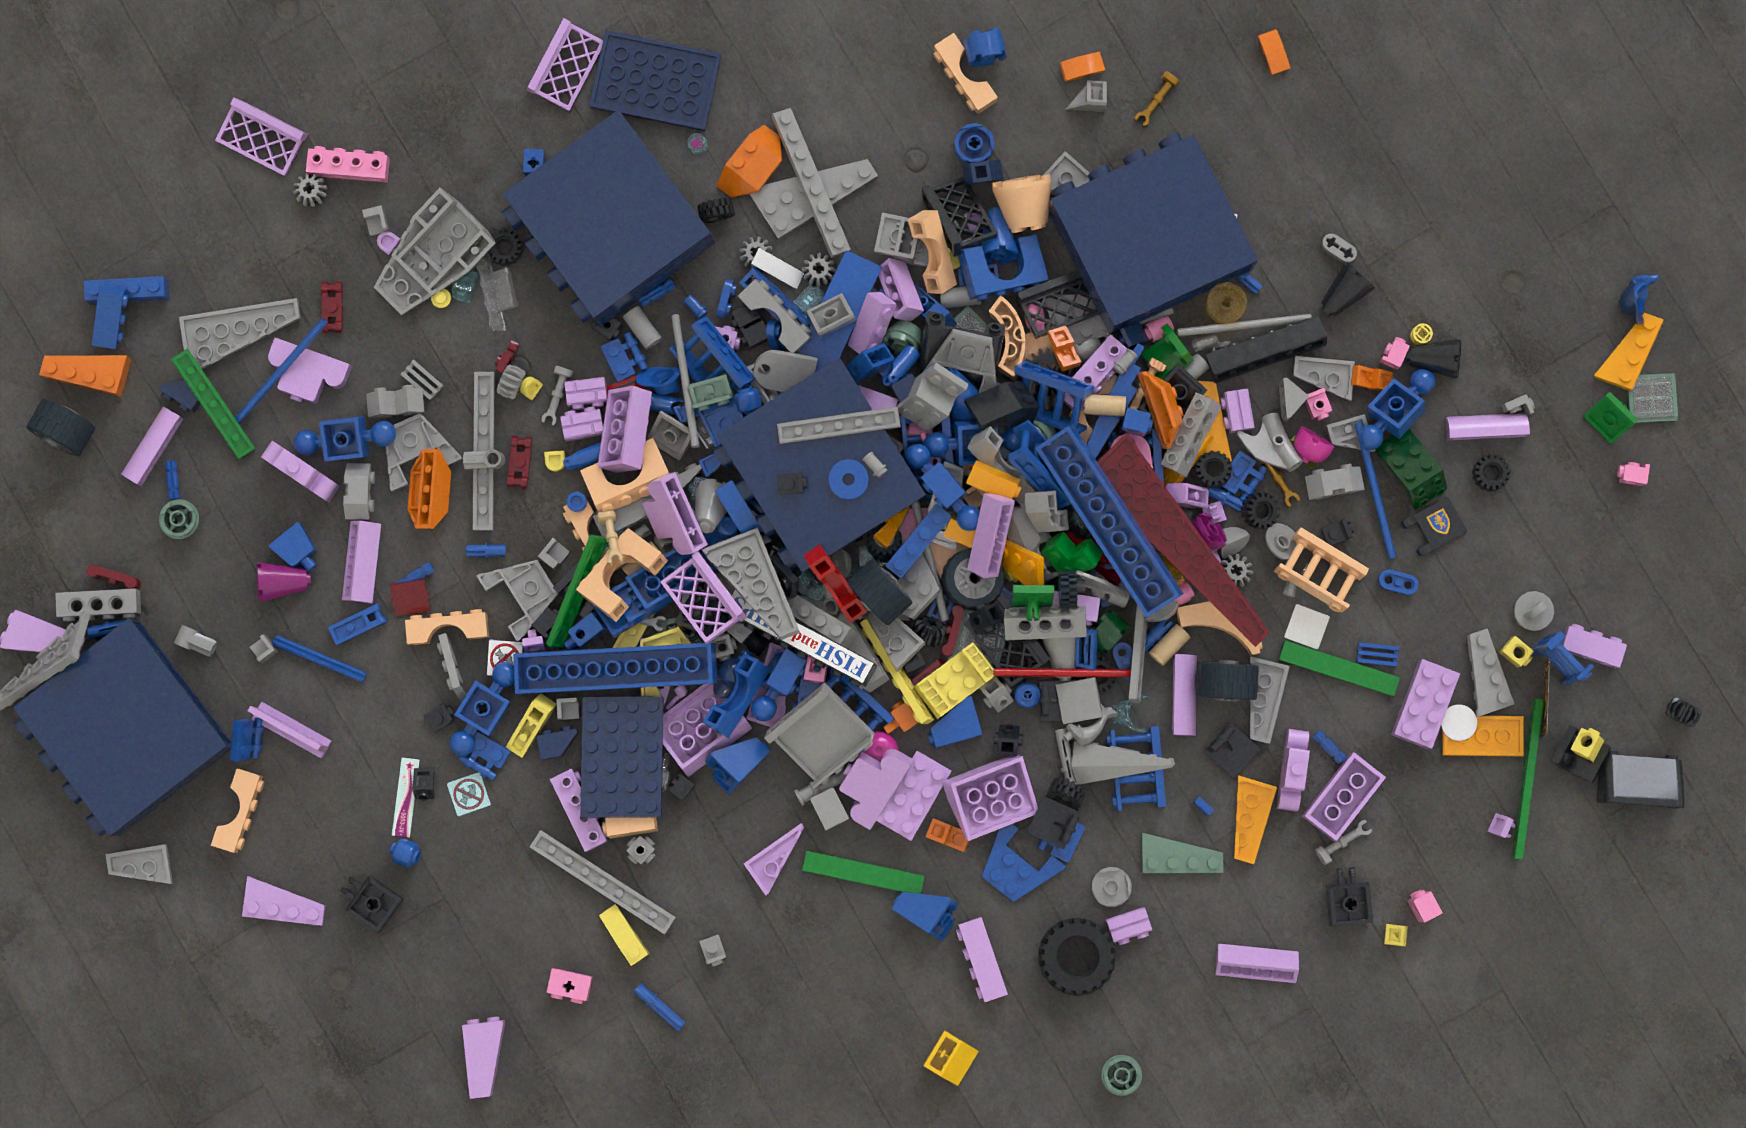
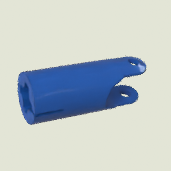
M905 346L889 366L887 374L882 379L885 386H889L891 383L897 382L900 377L905 376L918 360L920 354L914 347Z
M652 393L649 410L655 412L663 411L666 414L677 416L673 410L674 402L685 401L681 398Z
M601 442L566 457L563 460L566 469L573 470L597 463L599 461Z

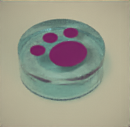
M695 133L689 137L688 148L692 153L701 154L707 149L708 143L704 135Z

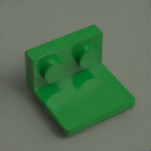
M1168 323L1161 327L1165 333L1162 336L1163 338L1141 354L1147 363L1151 358H1154L1166 365L1163 372H1156V376L1160 379H1163L1178 363L1185 368L1195 361Z

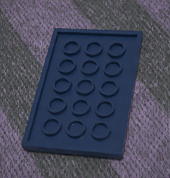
M606 30L589 107L613 113L619 110L622 115L705 131L721 54Z
M663 696L583 697L581 818H662Z

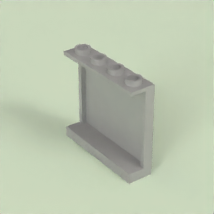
M823 683L767 730L764 739L769 744L775 741L814 780L812 787L815 789L818 785L821 784L823 786L827 783L833 773L838 774L844 768L845 763L848 761L853 762L861 750L866 751L873 744L872 740L875 733L826 683Z

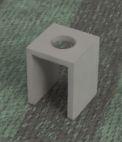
M830 788L810 799L826 831L849 819L834 788Z

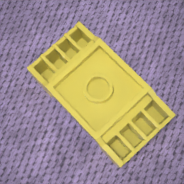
M972 642L913 688L934 716L939 719L994 677V668L975 642Z

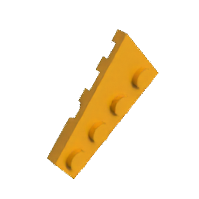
M1198 381L1207 389L1204 396L1220 404L1216 383ZM1220 408L1208 432L1214 439L1203 453H1209L1211 450L1213 452L1220 451L1221 454H1226L1231 463L1232 459Z

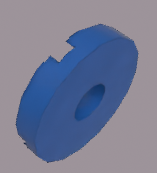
M846 459L839 461L832 467L828 481L835 495L842 499L850 500L864 494L868 487L869 477L867 470L861 463L856 460ZM852 474L855 478L852 485L844 484V475Z

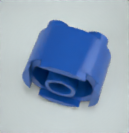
M992 28L988 32L981 33V30L972 31L969 33L970 37L965 38L963 41L969 66L971 64L973 67L988 66L994 64L993 60L999 58L1000 62L1007 57L1003 36L999 28Z
M971 123L962 127L957 133L954 143L955 155L960 163L967 165L990 160L994 150V137L991 131L978 123ZM975 142L977 148L974 149L971 146V143Z

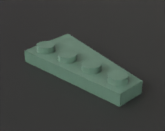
M1142 833V873H1223V852Z

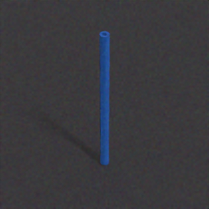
M324 318L319 320L237 414L235 419L238 424L245 419L328 324Z
M1362 422L1354 423L1357 437L1360 429L1363 427ZM1360 446L1388 559L1395 558L1396 554L1370 451Z

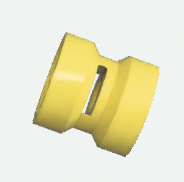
M1423 323L1418 324L1410 333L1411 342L1414 345L1427 344L1433 335L1431 327Z

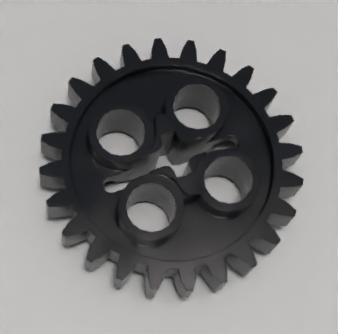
M1046 347L1045 353L1038 349L1039 355L1037 356L1031 353L1032 360L1025 359V361L1036 365L1046 363L1047 369L1050 370L1052 362H1055L1053 369L1055 372L1060 367L1054 352H1051L1049 347ZM1081 367L1068 369L1065 375L1072 378ZM1030 380L1029 391L1037 402L1038 393L1035 392V385L1038 382ZM1050 387L1051 393L1049 397H1047L1046 393L1045 411H1048L1049 406L1054 411L1056 395L1054 393L1055 388Z

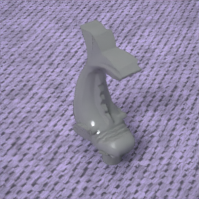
M1101 704L1103 717H1100L1095 723L1084 728L1080 727V725L1075 726L1069 723L1066 726L1068 732L1063 735V738L1067 742L1074 738L1081 746L1089 744L1101 733L1107 719L1118 716L1117 712L1111 707L1104 708Z

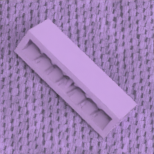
M162 407L121 475L142 486L182 423L183 418Z
M1526 413L1445 417L1447 441L1514 438L1530 435L1529 421Z
M996 494L983 495L967 570L983 578L998 577L1014 500Z
M351 521L342 594V600L373 602L381 524L366 521Z
M1175 654L1173 656L1172 735L1196 736V655Z
M1218 944L1215 975L1296 983L1299 973V952Z

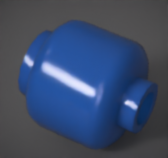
M752 385L744 386L741 389L738 388L734 394V401L739 413H745L747 416L762 406L759 391L757 388H752Z
M1022 683L1014 692L1015 702L1022 708H1033L1039 702L1040 690L1033 683Z
M400 839L397 843L394 842L392 844L390 854H392V861L394 863L409 868L418 863L421 850H419L417 843L407 839Z

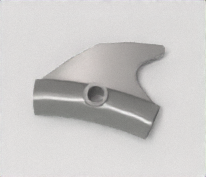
M1270 413L1262 417L1261 430L1256 436H1250L1240 430L1237 432V436L1246 449L1262 462L1286 469L1288 472L1294 471L1303 463V460L1291 444L1278 413Z
M1076 571L1078 593L1098 597L1100 600H1106V602L1123 608L1126 606L1130 596L1128 590L1112 585L1104 578Z

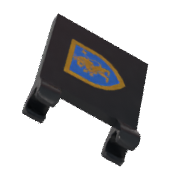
M1448 497L1401 522L1404 529L1417 523L1428 544L1416 550L1419 556H1423L1467 532Z

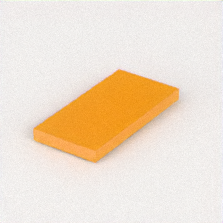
M1524 716L1476 717V731L1470 738L1462 741L1449 738L1442 729V755L1524 756Z

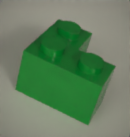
M1062 531L1048 539L1041 553L1058 572L1078 570L1085 573L1096 567L1103 552L1091 538L1075 545Z

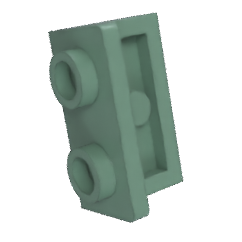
M728 374L688 385L693 401L692 408H698L699 411L709 409L712 403L717 402L718 406L730 403L729 399L734 397Z

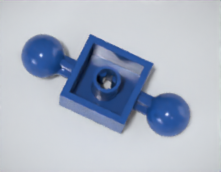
M1426 369L1415 371L1410 377L1409 388L1393 379L1368 405V417L1376 423L1362 427L1358 433V442L1362 448L1366 450L1377 449L1383 442V432L1385 430L1400 439L1425 412V400L1418 395L1427 394L1435 387L1436 381L1432 372Z
M364 415L329 419L319 422L321 435H316L310 430L300 431L294 438V447L302 455H312L319 447H322L324 462L365 457L370 455L368 441H373L378 446H388L396 438V429L387 421H379L373 425L372 429L366 430ZM345 435L346 438H347V441H346V440H343V439H342V436Z
M975 420L953 422L954 438H947L940 432H933L925 438L924 446L928 448L931 457L939 458L944 456L948 450L955 449V461L959 466L974 465L978 459L967 447L973 436L986 428H980ZM1016 426L1008 427L1002 434H998V427L993 428L1003 439L1001 445H1005L1011 451L1020 449L1021 440L1012 431V428Z
M922 444L911 445L905 452V461L912 469H921L924 473L921 477L924 481L921 483L930 494L934 493L937 496L934 500L941 508L954 509L957 512L956 520L961 529L965 531L976 530L980 510L975 506H966L962 501L969 494L941 462H938L935 466L930 463L931 456L926 446Z
M786 648L776 650L767 666L770 671L761 684V687L766 689L767 692L764 696L757 697L751 705L752 715L759 721H769L775 716L777 711L776 698L791 694L796 687L795 680L805 671L806 666L804 664L806 660L796 655L797 651L793 648L790 650Z
M501 662L493 668V683L490 688L475 680L454 714L467 722L464 730L455 732L450 738L449 745L454 754L466 756L474 750V735L477 730L490 737L495 732L512 702L502 697L500 693L504 687L512 686L515 683L513 664ZM487 704V712L480 714V705L485 706Z

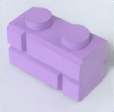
M605 377L565 382L567 405L572 407L573 410H582L585 405H592V407L596 408L603 407L604 403H607L608 395Z
M1248 389L1224 392L1223 398H1220L1222 410L1225 409L1226 417L1223 418L1225 429H1229V434L1237 433L1239 430L1242 432L1253 430L1255 427Z
M596 407L585 408L584 412L576 413L575 410L567 411L564 413L565 416H560L566 442L599 436L603 433L602 414L600 409L596 410Z
M1187 483L1167 484V490L1180 507L1188 509L1207 508L1208 488Z
M1145 907L1105 920L1113 943L1118 942V945L1129 943V938L1137 936V939L1149 936L1148 932L1152 931Z

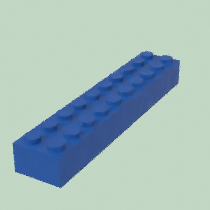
M1074 425L1067 426L1037 446V452L1145 617H1149L1184 594Z
M716 643L513 654L515 694L718 684Z

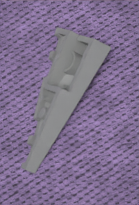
M1076 740L1074 741L1072 770L1077 784L1167 769L1175 765L1173 758L1166 759L1157 757L1155 754H1141L1140 751L1115 746H1101L1095 742L1081 746Z

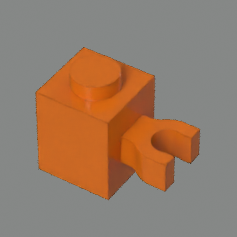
M902 701L892 706L893 711L890 714L894 717V720L883 728L887 734L898 727L905 733L918 724L913 717L914 711L911 706Z

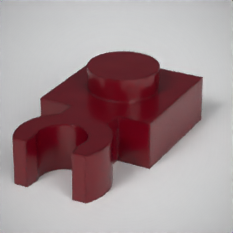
M511 340L503 356L499 355L495 363L498 373L503 374L509 364L511 365L513 357L519 349V343Z

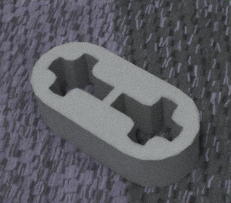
M1335 234L1326 235L1321 242L1323 250L1342 263L1346 261L1351 263L1357 256L1355 247ZM1326 240H1335L1333 244L1339 248L1337 249L1334 246L1327 247L1328 242ZM1340 249H1342L1345 252L1347 250H1350V255L1352 256V258H1344V253L1340 251Z

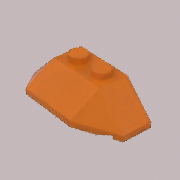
M766 125L750 133L725 164L716 187L731 198L759 192L782 162L780 136Z
M1140 371L1137 375L1162 449L1171 448L1183 423L1181 418L1183 417V411L1180 406H1177L1175 400L1177 398L1176 390L1174 387H1171L1170 383L1146 371Z
M422 449L420 456L411 469L407 510L416 529H434L448 512L451 470L440 449Z

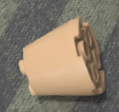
M1045 174L1041 177L1040 175H1033L991 183L997 203L1012 233L1027 230L1026 227H1030L1031 230L1046 227L1052 183L1050 174Z

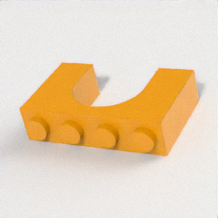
M976 460L966 482L988 494L1001 495L1010 499L1013 497L1017 498L1022 488L1018 486L1021 479ZM953 513L943 536L972 548L976 530L965 531L961 529L957 524V514Z

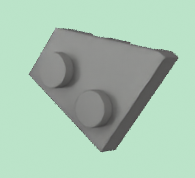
M1365 414L1326 425L1330 443L1335 446L1361 450L1354 423L1362 422L1363 427L1368 425Z

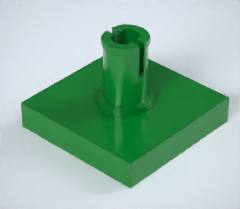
M1611 392L1607 393L1583 415L1610 444L1638 421L1627 409V406L1623 405V402L1619 401Z
M1013 585L1012 607H1027L1026 619L1028 621H1032V612H1034V621L1040 620L1039 607H1051L1053 605L1054 585Z

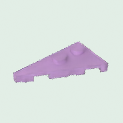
M802 823L744 863L765 896L770 892L804 829Z

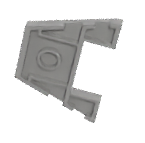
M953 329L925 368L927 370L933 364L938 363L942 367L945 366L983 375L979 393L997 386L993 340L991 337Z
M421 413L393 425L396 429V438L392 444L386 446L390 490L394 492L409 485L400 466L418 458L422 449H440L448 466L463 460L460 454Z
M923 552L904 576L897 580L912 600V604L902 615L915 620L942 591Z
M538 560L476 575L485 591L505 581L525 613V616L508 626L517 642L521 641L528 630L531 629V624L559 595L553 589L554 585Z

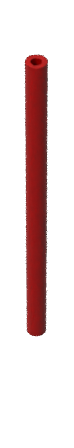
M994 668L993 675L1131 677V669Z

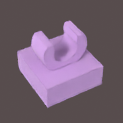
M1220 501L1208 504L1207 508H1201L1202 513H1207L1213 517L1211 521L1214 524L1227 520Z
M536 629L528 630V638L522 639L525 652L546 651L543 637L538 636Z
M1496 813L1488 832L1503 838H1510L1511 835L1508 832L1511 827L1515 828L1514 820Z

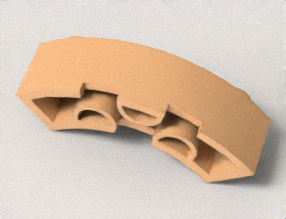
M1000 295L989 310L992 319L999 324L1006 325L1004 333L1005 350L998 364V369L1015 382L1019 375L1014 373L1015 366L1025 361L1026 338L1017 312Z

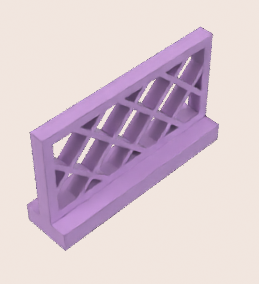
M563 18L527 87V91L535 93L570 111L602 49L603 40ZM571 29L579 33L581 41L570 43L568 35ZM593 40L599 44L596 51L588 53L585 42ZM582 43L586 54L575 57L572 46ZM569 47L572 58L562 61L559 52L561 49ZM587 57L588 67L579 70L576 59ZM574 61L577 71L566 74L563 63ZM560 65L563 75L553 78L550 71L551 68ZM578 74L579 85L570 87L567 77ZM565 78L567 89L557 91L554 81ZM551 82L554 89L553 93L545 94L540 91L543 84ZM569 91L571 97L569 104L566 105L560 102L558 94Z
M233 97L230 104L232 106L215 141L286 176L302 142L306 140L308 134ZM235 111L242 115L244 122L234 125L232 117ZM256 121L259 123L261 131L251 134L248 124ZM245 125L248 136L238 138L235 128ZM232 129L235 140L230 142L223 140L225 132ZM274 130L279 140L269 143L266 132ZM262 134L265 145L256 147L253 137ZM249 138L253 149L244 151L240 141ZM289 139L295 141L296 144L293 150L286 152L283 141ZM280 143L283 153L273 156L270 146ZM267 147L270 158L262 160L259 158L257 150ZM282 156L285 157L286 165L283 170L276 166L274 159Z
M697 551L691 555L693 558L663 579L661 584L704 642L708 644L739 620L742 622L747 616ZM693 565L696 568L695 578L685 577L686 570ZM673 579L680 580L679 590L670 589L667 584ZM684 580L694 581L693 591L683 590ZM698 582L708 584L706 593L696 592ZM682 594L692 595L690 605L681 604ZM696 595L706 596L704 607L694 606ZM709 597L719 599L718 608L708 607ZM693 609L703 610L702 620H694L692 618ZM707 611L717 612L715 622L705 621ZM720 613H729L732 619L727 623H720ZM704 624L715 625L714 632L706 637L703 633Z
M261 702L258 708L250 706L248 712L254 715L252 720L261 718L264 727L320 758H323L332 742L330 739L264 702Z

